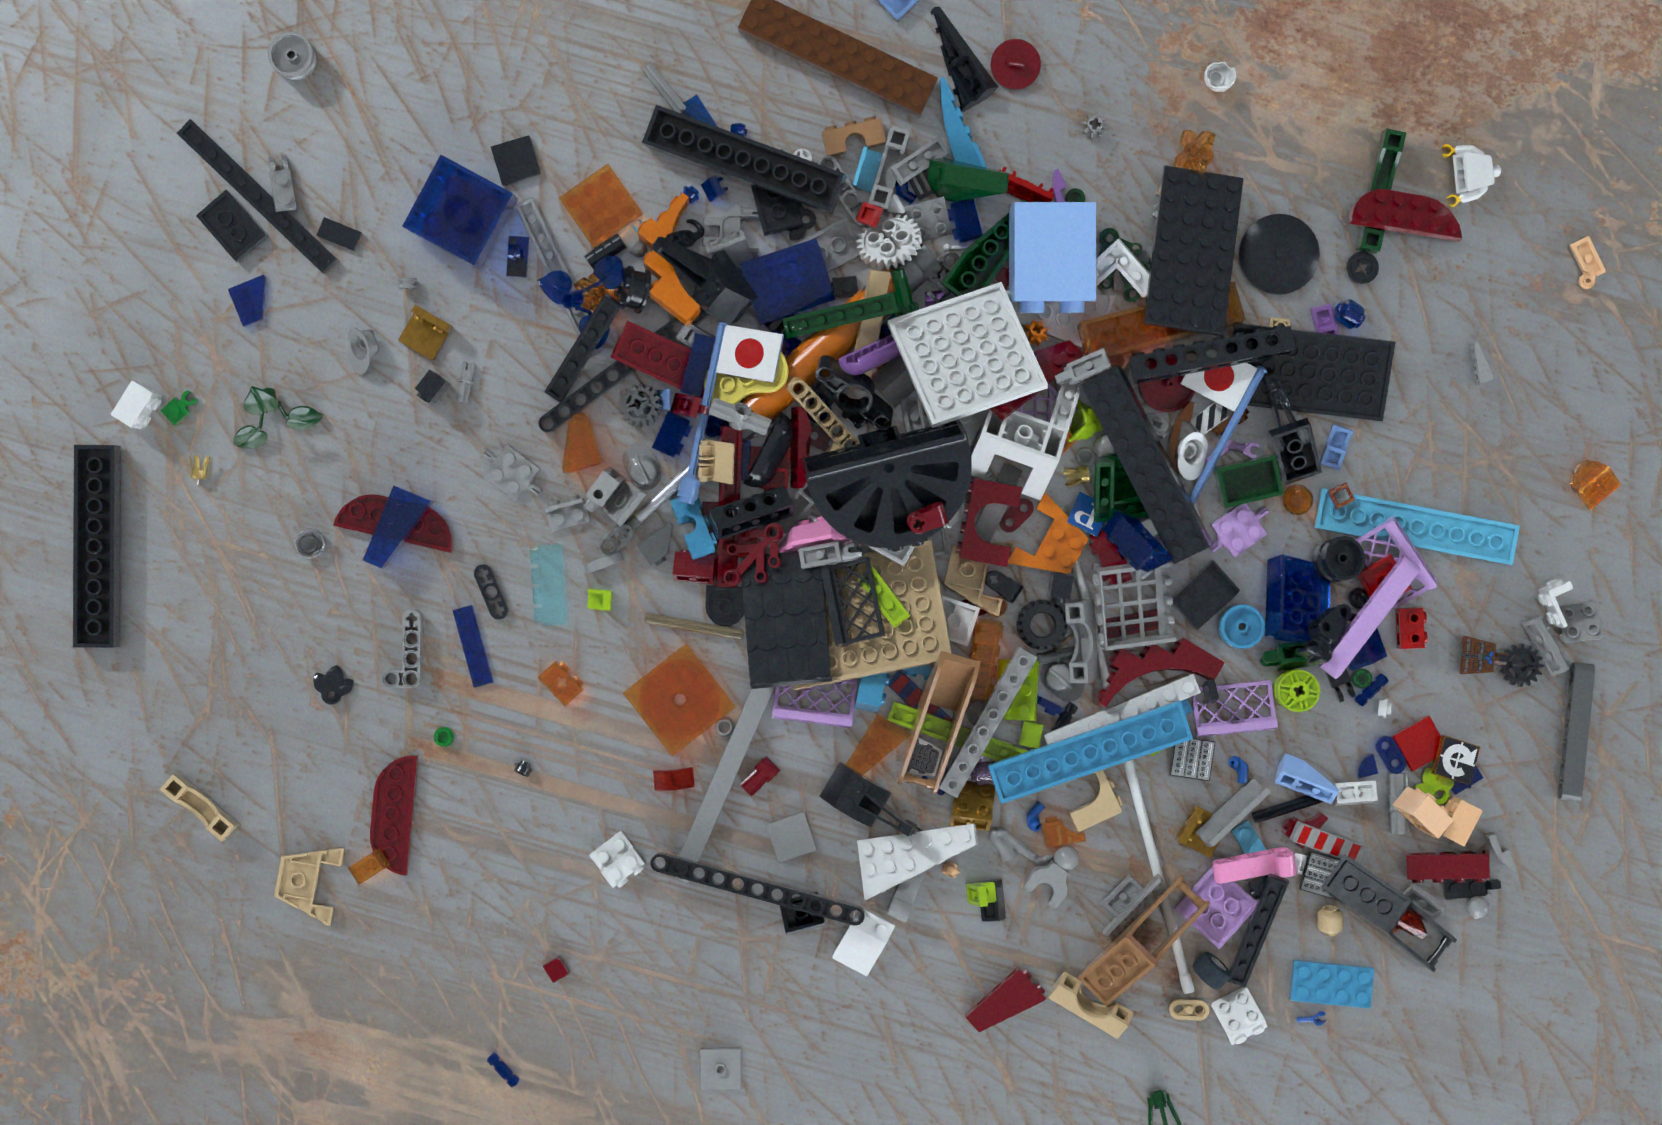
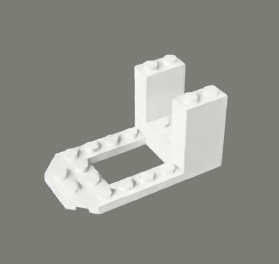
M1048 336L1046 342L1041 340L1039 346L1037 344H1030L1033 352L1063 341ZM1084 381L1073 385L1067 383L1060 386L1049 422L1018 411L1013 412L1002 421L988 409L971 451V476L984 480L995 454L1030 466L1022 494L1041 500L1059 463L1081 392V384Z

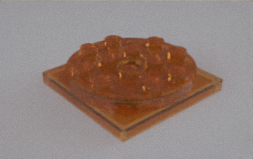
M687 643L623 692L624 696L671 756L678 753L736 707ZM676 694H683L686 701L684 704L678 705L675 703L674 697Z

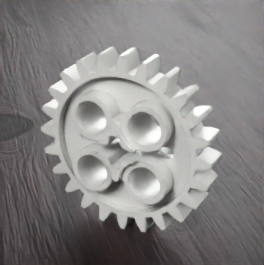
M890 213L888 218H885L884 215L881 216V220L878 221L876 228L870 226L862 228L863 233L858 234L859 240H856L858 253L866 265L870 263L872 268L877 265L879 270L886 266V269L889 270L890 265L897 268L898 263L905 265L904 260L911 261L910 255H917L916 250L921 249L922 234L918 224L914 223L913 219L908 220L907 215L901 218L899 213L896 217H893L892 213Z

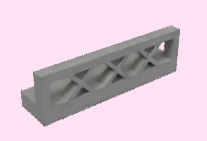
M1252 778L1195 831L1196 835L1207 847L1215 846L1264 800L1271 791L1268 788H1263Z

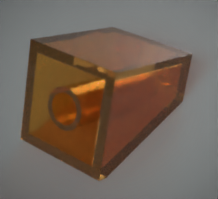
M584 412L573 415V419L568 421L562 466L564 474L605 463L592 417L586 415V413L584 414Z

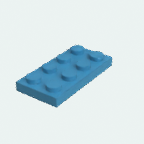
M1293 960L1289 1000L1371 1009L1374 968Z

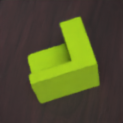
M587 589L588 609L612 610L613 590Z
M1022 721L1019 744L1039 748L1044 725L1031 721Z

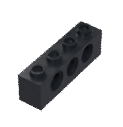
M785 486L773 488L770 491L754 494L751 497L735 500L732 503L709 510V523L717 539L721 540L792 517L794 515V504Z

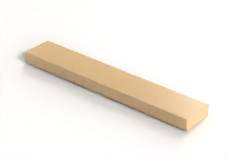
M869 269L864 299L887 294L891 274L889 271ZM883 316L860 321L854 351L879 339ZM873 369L864 374L871 378ZM848 387L852 390L862 391L860 388L857 387Z

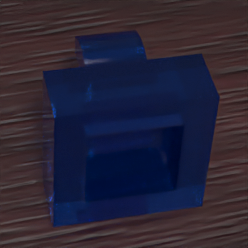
M715 175L701 184L709 202L717 200L728 190V187L722 188L720 182L724 180L723 177L717 178Z

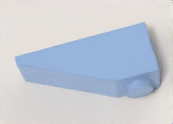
M1285 753L1278 764L1275 778L1276 784L1332 804L1339 793V789L1302 759Z

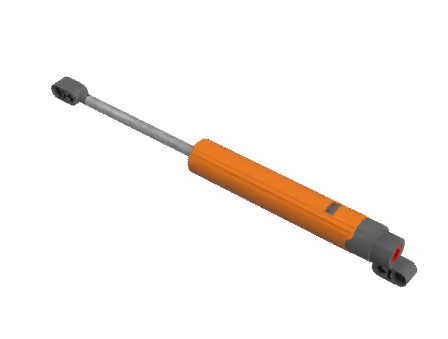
M920 244L921 249L916 250L917 255H910L911 261L906 259L904 260L905 265L898 263L897 268L890 265L889 270L885 266L882 271L891 272L904 268L912 294L926 280L936 284L938 282L941 283L959 258V255L956 252L945 251L936 258L924 244ZM949 255L954 257V263L951 266H948L945 261ZM932 270L938 271V278L932 277ZM891 274L887 293L894 292ZM866 285L846 303L864 299ZM860 321L813 332L785 358L788 365V379L799 377L811 387L818 380L815 373L818 359L821 356L828 355L839 361V358L847 354L856 345ZM786 383L775 392L754 393L741 400L743 404L751 408V412L772 419V421L778 417L780 412H783L795 401L787 391ZM801 383L794 385L793 392L800 390ZM721 435L714 441L721 442ZM689 464L624 522L621 527L616 524L600 539L599 545L602 553L608 556L614 555L631 540L633 531L679 490L681 477H685L688 474ZM621 528H623L624 530L628 528V534L626 536L624 534L620 535ZM613 534H615V536L618 537L620 541L619 543L617 542L615 537L612 536ZM606 541H613L614 547L611 550L603 548Z

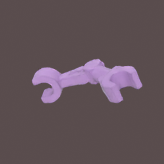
M1230 440L1221 456L1230 450L1242 452L1241 454L1248 458H1255L1257 455L1251 454L1250 449L1251 447L1259 448L1260 445L1257 443L1241 444ZM1212 454L1205 458L1206 464L1208 463Z

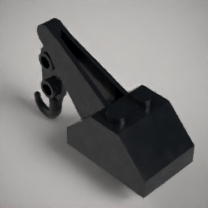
M694 219L686 220L687 223H691L697 228V232L681 230L667 234L665 238L658 237L652 244V249L695 285L694 298L705 313L728 324L738 322L758 299L754 290L725 250L716 252L710 259L688 249V247L693 246L698 239L704 236V228L698 221Z
M1273 370L1267 371L1263 378L1276 425L1275 429L1268 431L1267 440L1271 454L1276 455L1281 481L1285 486L1320 474L1322 469L1311 423L1308 418L1296 421L1290 409V402L1285 388L1282 387L1280 380L1276 379ZM1280 403L1283 407L1289 424L1281 425L1276 404Z
M839 762L819 796L834 808L870 828L879 819L908 837L923 831L912 821L904 820L887 804L892 792L842 762ZM884 810L899 822V826L880 817L881 811Z

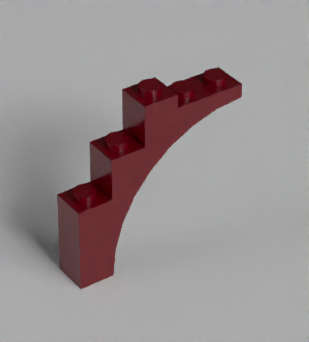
M1185 638L1172 644L1170 648L1172 653L1156 644L1144 646L1139 654L1142 656L1141 658L1124 648L1118 649V651L1114 650L1109 657L1111 661L1109 667L1114 669L1115 672H1110L1106 679V682H1108L1106 688H1101L1097 694L1096 699L1098 701L1096 705L1102 709L1106 708L1115 694L1126 684L1150 672L1164 670L1193 673L1206 680H1215L1225 662Z

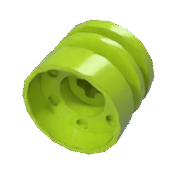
M1288 669L1279 673L1272 687L1273 696L1277 703L1283 708L1295 712L1307 711L1314 707L1320 695L1319 683L1315 676L1299 669ZM1295 687H1296V688H1299V687H1300V690H1302V693H1301V694H1298V693L1296 694V692L1294 691V688H1295Z

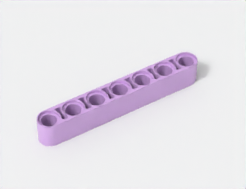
M1401 557L1331 648V660L1319 665V667L1337 679L1411 584L1421 568L1407 557Z

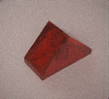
M693 767L653 770L655 791H674L695 787Z

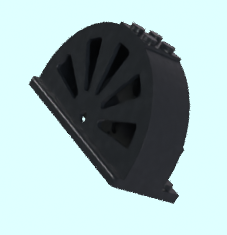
M960 419L934 428L929 426L901 434L897 426H892L888 430H876L857 435L860 444L801 458L812 500L827 523L837 532L857 543L871 547L887 548L888 551L892 550L893 552L903 550L908 545L913 547L923 545L924 541H928L927 538L944 527L916 534L912 532L907 524V517L910 513L925 508L930 504L942 502L948 520L950 521L954 517L967 494L972 471V459L967 432ZM916 519V520H915V522H916L915 525H916V526L920 525V524H919V521H920L919 519Z

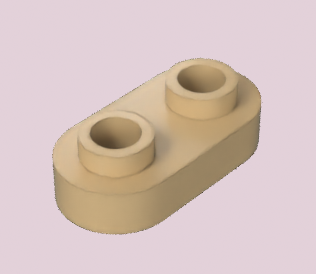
M1176 998L1168 1006L1170 1015L1178 1020L1201 1021L1209 1015V1006L1201 999ZM1177 1005L1182 1006V1009L1179 1012L1175 1011V1007ZM1197 1006L1202 1007V1010L1199 1013L1195 1012V1008Z

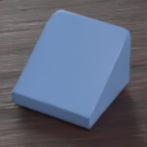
M656 390L659 392L656 397L662 398V401L658 404L663 406V409L658 410H670L671 390Z

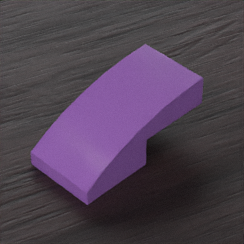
M1056 169L1052 175L1054 201L1065 202L1060 191L1066 189L1067 186L1059 169Z
M1330 303L1310 308L1316 332L1339 334Z

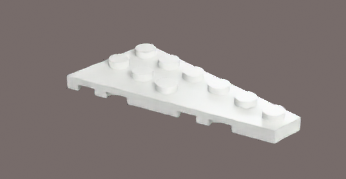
M975 824L920 831L909 837L899 834L858 840L865 901L977 845Z

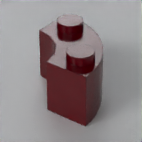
M1112 526L1101 530L1097 537L1089 535L1091 543L1088 544L1092 555L1096 554L1101 567L1127 564ZM1130 572L1121 573L1122 583L1132 580ZM1116 574L1102 575L1103 582L1107 581L1108 585L1117 584Z

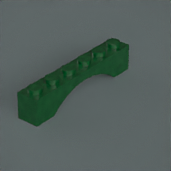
M1388 128L1382 131L1369 192L1377 189L1391 190L1403 151L1406 132ZM1361 226L1356 250L1374 254L1380 252L1385 230Z

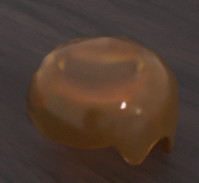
M1296 484L1290 486L1282 496L1285 509L1293 515L1305 514L1313 506V494L1304 485Z

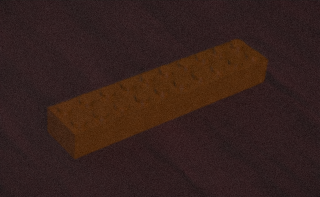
M750 0L738 26V32L919 118L938 80V77L776 0Z

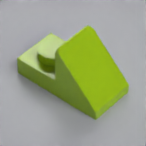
M994 882L966 883L967 901L969 904L984 907L988 906V903L996 902Z

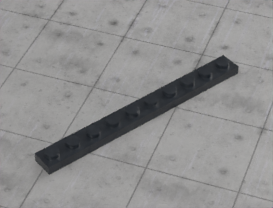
M189 119L177 134L324 274L337 258L288 211L276 212L273 197L192 119Z

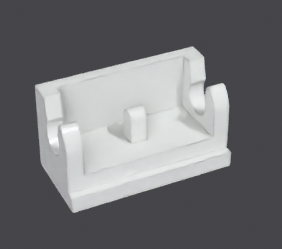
M1376 781L1335 783L1339 793L1333 800L1334 806L1370 804L1378 801Z

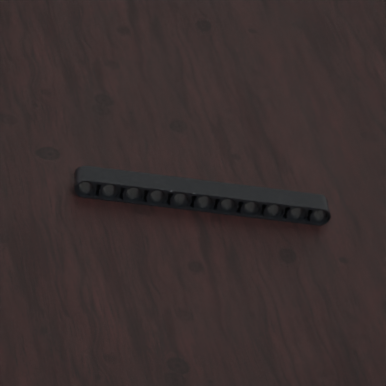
M701 306L699 318L692 322L696 326L711 316L705 313ZM674 317L654 333L658 335L664 334L667 339L676 342L678 340L676 339L678 333L673 332L672 326L676 322H682ZM615 361L541 416L538 422L539 428L546 433L555 432L637 370L634 368L626 369L623 363ZM612 370L618 372V378L615 381L608 379V373ZM596 382L602 385V390L599 393L592 391V385ZM579 394H583L586 397L583 405L576 404L575 399ZM563 406H567L570 410L567 417H561L559 414ZM547 418L553 420L554 424L551 429H545L543 426V422Z
M659 852L650 861L651 868L659 873L857 926L865 918V911L859 905L668 853ZM657 857L664 858L666 862L664 867L656 865L655 860ZM677 862L684 864V872L679 873L675 870ZM695 868H702L705 872L704 877H696L694 874ZM715 873H721L724 876L723 883L714 881ZM736 878L742 879L744 886L740 889L735 888L733 885V880ZM754 884H761L763 886L761 894H756L753 891ZM774 889L782 891L783 897L781 899L773 897L772 891ZM795 894L800 895L803 899V902L799 905L792 902V896ZM813 900L821 901L822 908L819 910L813 909L811 902ZM833 905L841 907L842 913L840 915L832 914L831 907ZM857 910L861 913L862 917L856 921L851 918L850 913Z

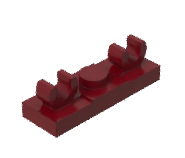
M675 393L670 412L696 418L697 413L707 415L709 407L700 405L702 398Z

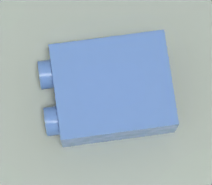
M1014 202L1009 204L1010 302H1020V313H1044V302H1060V313H1085V302L1096 301V202Z

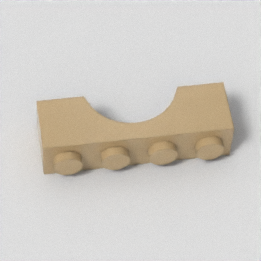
M179 772L172 774L160 788L175 803L184 806L194 813L203 822L206 829L221 842L226 840L239 825L236 820Z
M1064 971L1054 983L1049 999L1118 1039L1129 1026L1133 1012L1117 1002L1106 1007L1104 1004L1090 1000L1082 991V981Z

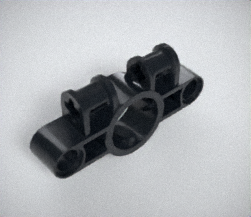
M828 355L821 356L818 359L815 375L819 381L813 388L816 395L819 394L824 398L825 403L828 405L835 402L838 408L843 411L842 417L848 418L857 429L863 427L868 422L882 431L888 430L891 427L893 408L875 393L874 382L868 375L864 373L861 375L847 374L841 369L839 362ZM847 387H857L865 391L867 396L861 399L849 398L843 391Z

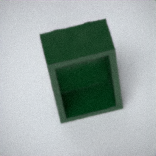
M1274 454L1224 464L1213 469L1221 506L1224 508L1284 495L1277 458Z

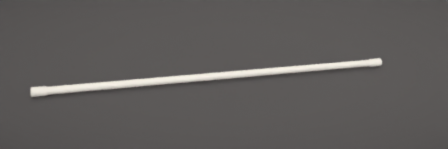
M1067 506L1060 507L1069 517ZM1078 558L1072 572L1079 598L1090 599L1081 562ZM1095 619L1098 667L1103 689H1105L1108 684L1106 679L1110 672L1104 650H1101L1098 643L1097 634L1099 630ZM1116 695L1108 704L1109 708L1118 704ZM1130 760L1123 764L1153 877L1159 874L1162 879L1160 882L1161 886L1157 890L1159 896L1167 887L1133 760ZM1168 895L1160 904L1170 936L1177 929ZM1179 937L1172 944V949L1183 994L1194 992L1195 989Z

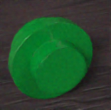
M440 727L434 733V741L441 747H447L454 741V733L448 727Z

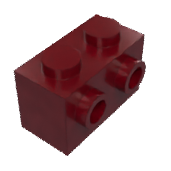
M689 550L675 551L672 571L674 581L714 584L716 572L715 555L711 553L692 560Z

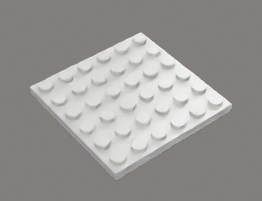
M1002 282L888 320L889 329L932 428L1048 388V383Z

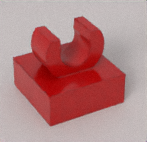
M863 202L856 221L876 228L883 209Z

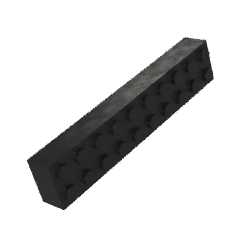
M659 105L655 106L642 143L651 149L831 215L834 213L847 179L845 173Z
M1119 363L1113 366L1112 369L1085 380L1081 386L1173 564L1210 548L1213 542L1121 364Z
M74 445L73 648L120 647L121 446Z

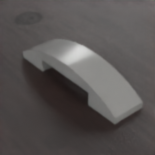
M1004 462L996 482L1017 486L1022 470ZM992 503L984 506L975 525V530L981 539L987 542L991 541L1008 505Z

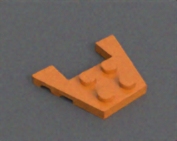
M1044 493L1036 510L1054 519L1034 556L1015 546L1008 563L1070 574L1089 538L1079 528L1067 523L1068 516L1048 494Z

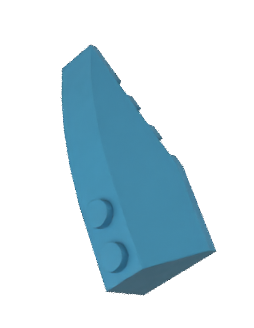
M945 77L940 78V103L943 125L953 160L988 168L977 143H972L971 141L972 135L968 125H964L962 122L964 121L963 114L960 108L954 104L956 101Z

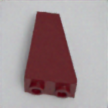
M1017 966L966 1012L965 1017L978 1032H981L1045 1001L1044 993L1046 991L1039 983L1035 985L1030 980L1032 975L1025 968L1021 970Z

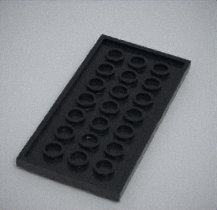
M1164 165L1143 324L1224 336L1244 178Z
M1234 322L1232 337L1233 334L1240 332L1251 334L1256 329L1265 328L1266 331L1273 329V327ZM1291 329L1295 345L1294 354L1248 363L1254 367L1262 366L1267 371H1274L1276 379L1280 380L1282 387L1287 392L1291 411L1383 421L1396 342ZM1274 338L1266 340L1270 346L1277 344V340ZM1248 342L1246 347L1254 350L1257 348V344ZM1231 345L1229 353H1236V347ZM1263 377L1247 406L1271 408ZM1280 403L1276 404L1277 409L1284 410Z

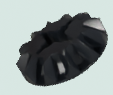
M1362 251L1353 254L1348 259L1346 269L1348 276L1353 282L1365 284L1376 278L1379 264L1374 255ZM1359 262H1361L1362 265L1368 263L1370 264L1365 269L1366 274L1362 271H1355L1357 270V268H1359Z

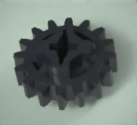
M1519 643L1518 648L1512 644V650L1504 649L1505 653H1508L1507 666L1499 665L1503 667L1499 673L1506 674L1504 677L1505 681L1511 679L1510 685L1514 686L1517 683L1518 687H1523L1524 683L1526 686H1530V680L1538 681L1535 676L1542 675L1539 668L1544 667L1543 664H1539V661L1543 658L1536 656L1538 650L1534 649L1531 651L1532 646L1527 645L1525 647L1523 643ZM1527 654L1530 655V657L1532 658L1533 662H1531V661L1527 658ZM1521 662L1524 664H1528V666H1524L1521 668H1519L1518 666H1513L1514 664H1518ZM1509 669H1512L1515 672L1516 677H1514L1510 673Z

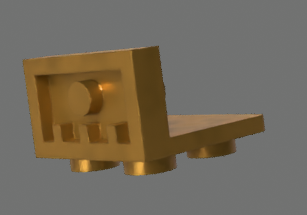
M415 304L411 310L413 315L398 341L428 359L434 360L453 326Z
M966 781L958 797L953 799L949 826L975 824L976 830L989 831L993 816L995 785Z
M1194 804L1175 840L1211 858L1219 842L1213 847H1207L1196 835L1195 831L1213 814Z

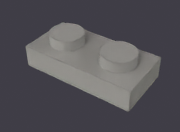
M1415 883L1403 892L1404 895L1412 899L1414 904L1433 920L1446 909V904Z

